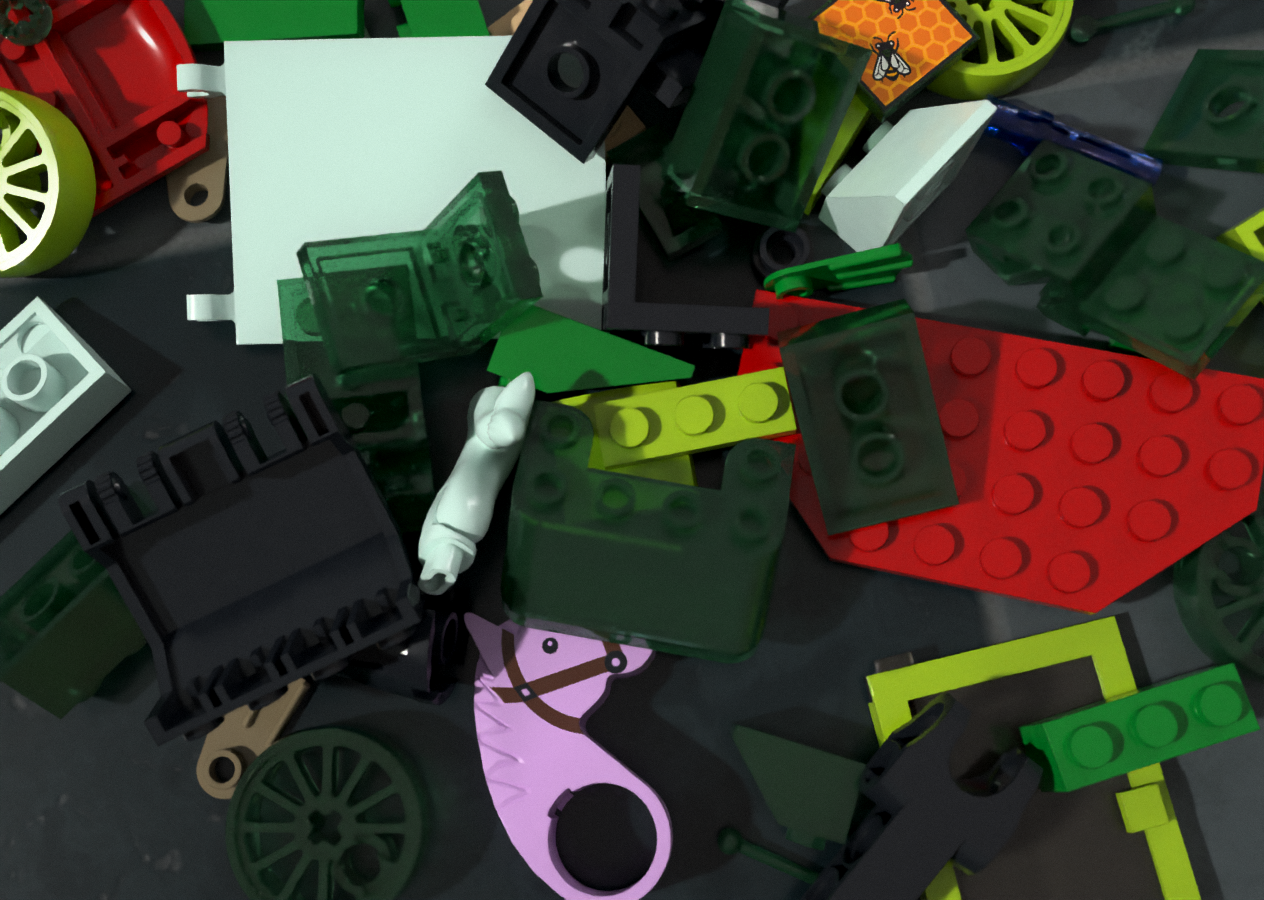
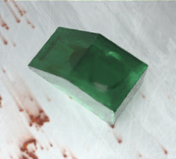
M732 723L729 736L771 815L778 824L788 827L785 838L818 850H824L827 839L845 845L859 794V779L866 764Z

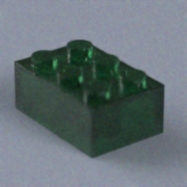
M726 0L659 177L686 206L795 233L873 50L839 28L755 0Z

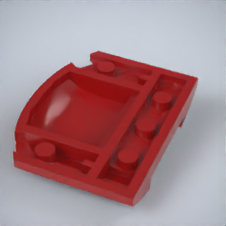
M0 0V87L25 92L44 100L61 111L78 129L89 149L95 170L96 198L92 218L209 150L210 135L207 133V98H188L187 92L177 91L176 65L198 63L183 30L163 0ZM37 141L36 150L41 155L42 149Z

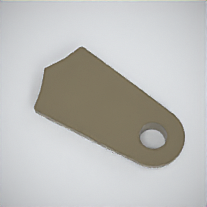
M224 95L207 98V133L210 135L209 150L166 175L170 206L179 218L190 223H201L210 220L219 213L225 202L229 155L226 96ZM208 191V197L203 204L191 206V199L197 192Z
M304 677L288 684V691L285 695L262 709L250 711L246 704L223 715L225 718L224 722L207 734L197 762V778L206 793L215 798L230 799L243 794L250 788L310 689L311 685ZM221 757L231 759L235 766L234 775L228 782L220 780L215 773V765Z

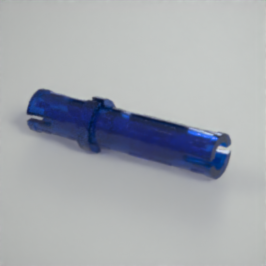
M986 95L985 100L990 101L998 109L982 135L995 138L1021 149V156L1032 160L1039 156L1055 161L1073 170L1123 187L1142 197H1147L1148 192H1151L1162 170V159L1136 152L1110 140L1068 126L1065 123L1054 120V113L1041 109L1039 113L1010 104L1005 100L994 97V95Z

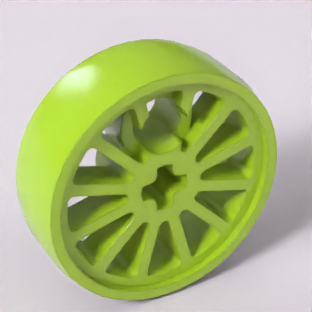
M943 0L976 36L969 44L978 43L981 64L962 61L961 54L964 50L963 48L919 84L940 95L960 100H986L1018 89L1034 78L1047 65L1061 44L1070 23L1073 0ZM1040 3L1038 7L1039 12L1022 6ZM1016 27L1038 35L1035 45H1030ZM993 34L1014 57L1013 59L1004 62L998 61Z
M0 87V129L2 130V141L0 144V278H20L34 275L56 266L75 250L83 239L93 215L96 198V178L89 149L82 135L69 118L54 106L34 95ZM38 141L41 146L42 153L41 155L34 157ZM48 171V192L41 190V180L39 174ZM37 201L45 204L41 220L30 211ZM15 223L27 235V240L22 245Z

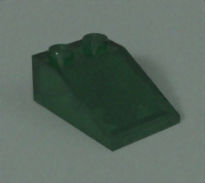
M905 298L777 332L779 350L828 536L959 504L915 315Z

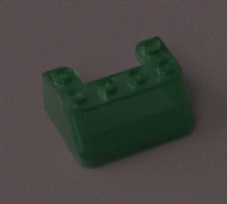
M534 399L512 490L500 584L501 603L506 615L514 623L526 628L722 663H739L753 656L761 644L766 628L785 534L796 444L761 438L741 441L730 450L726 458L721 491L588 468L594 439V430L590 419L585 413L573 406Z

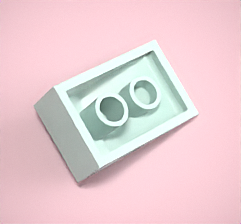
M988 100L911 109L895 126L885 121L864 144L862 150L867 155L853 169L847 164L842 165L826 182L821 190V193L826 198L818 218L856 252L894 244L954 181L998 108Z

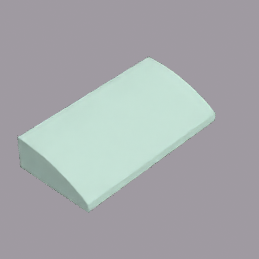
M38 296L0 330V515L132 391L112 368Z

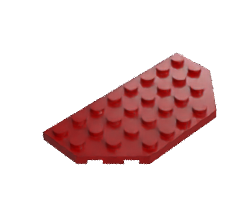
M756 289L752 307L770 308L769 331L766 336L750 337V349H743L737 376L784 367L797 430L795 434L752 442V444L830 561L1093 615L1257 510L1264 467L1263 378L786 294L783 295V299L777 300L775 292Z

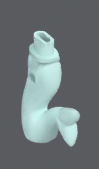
M530 372L522 373L506 387L490 386L483 388L470 401L467 414L468 433L466 442L453 471L429 509L419 540L418 559L424 567L418 581V587L428 594L441 595L455 583L458 574L468 569L473 563L477 552L475 543L482 540L488 531L498 493L512 471L531 433L537 416L533 405L535 382Z

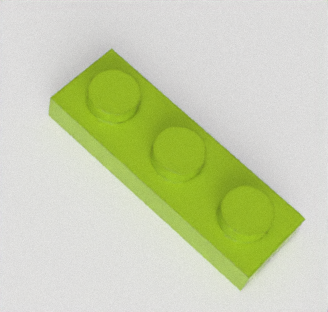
M784 367L592 404L603 464L606 471L795 434L797 430Z

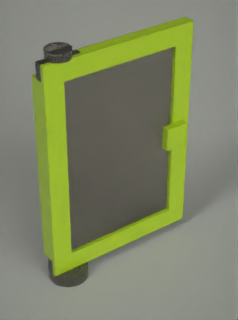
M1115 616L919 664L914 663L912 652L873 661L877 674L864 677L870 700L868 706L879 747L882 746L894 730L911 720L929 702L945 691L972 712L966 730L950 753L949 769L951 776L959 779H971L982 775L992 767L1000 756L1005 752H1010L1015 747L1028 756L1018 727L1137 689ZM1159 762L1070 792H1041L1038 784L1036 791L1021 816L1014 835L985 869L975 875L968 876L948 861L920 895V900H1201Z

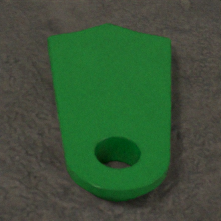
M900 243L781 269L767 276L763 283L765 291L776 293L777 300L783 299L784 294L807 298L813 294L814 290L826 288L827 291L833 292L893 283L902 269L913 266L912 254L904 250Z

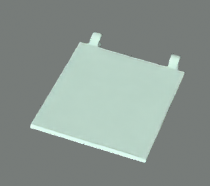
M513 35L224 41L225 61L223 65H176L177 91L187 92L188 98L195 99L215 98L225 95L227 107L234 291L228 295H186L187 320H232L236 325V345L498 339L512 300L516 298L601 330L606 209L605 141L594 158L583 164L485 86ZM563 53L558 61L559 75L567 85L578 88L583 80L582 66L575 56Z

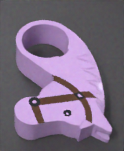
M625 609L609 610L590 619L564 626H556L542 620L532 619L525 611L499 626L474 613H465V624L480 651L475 674L474 712L483 770L495 809L512 844L532 871L565 900L641 899L655 886L669 862L673 846L671 818L659 794L641 777L590 737L585 726L588 718L607 699L610 694L611 684L615 679L639 675L654 660L657 648L650 627L643 617ZM611 783L632 791L645 803L656 826L657 848L649 870L639 881L620 890L601 891L581 884L565 869L556 846V828L559 817L555 815L557 808L562 811L568 801L574 796L570 791L578 792L595 784Z

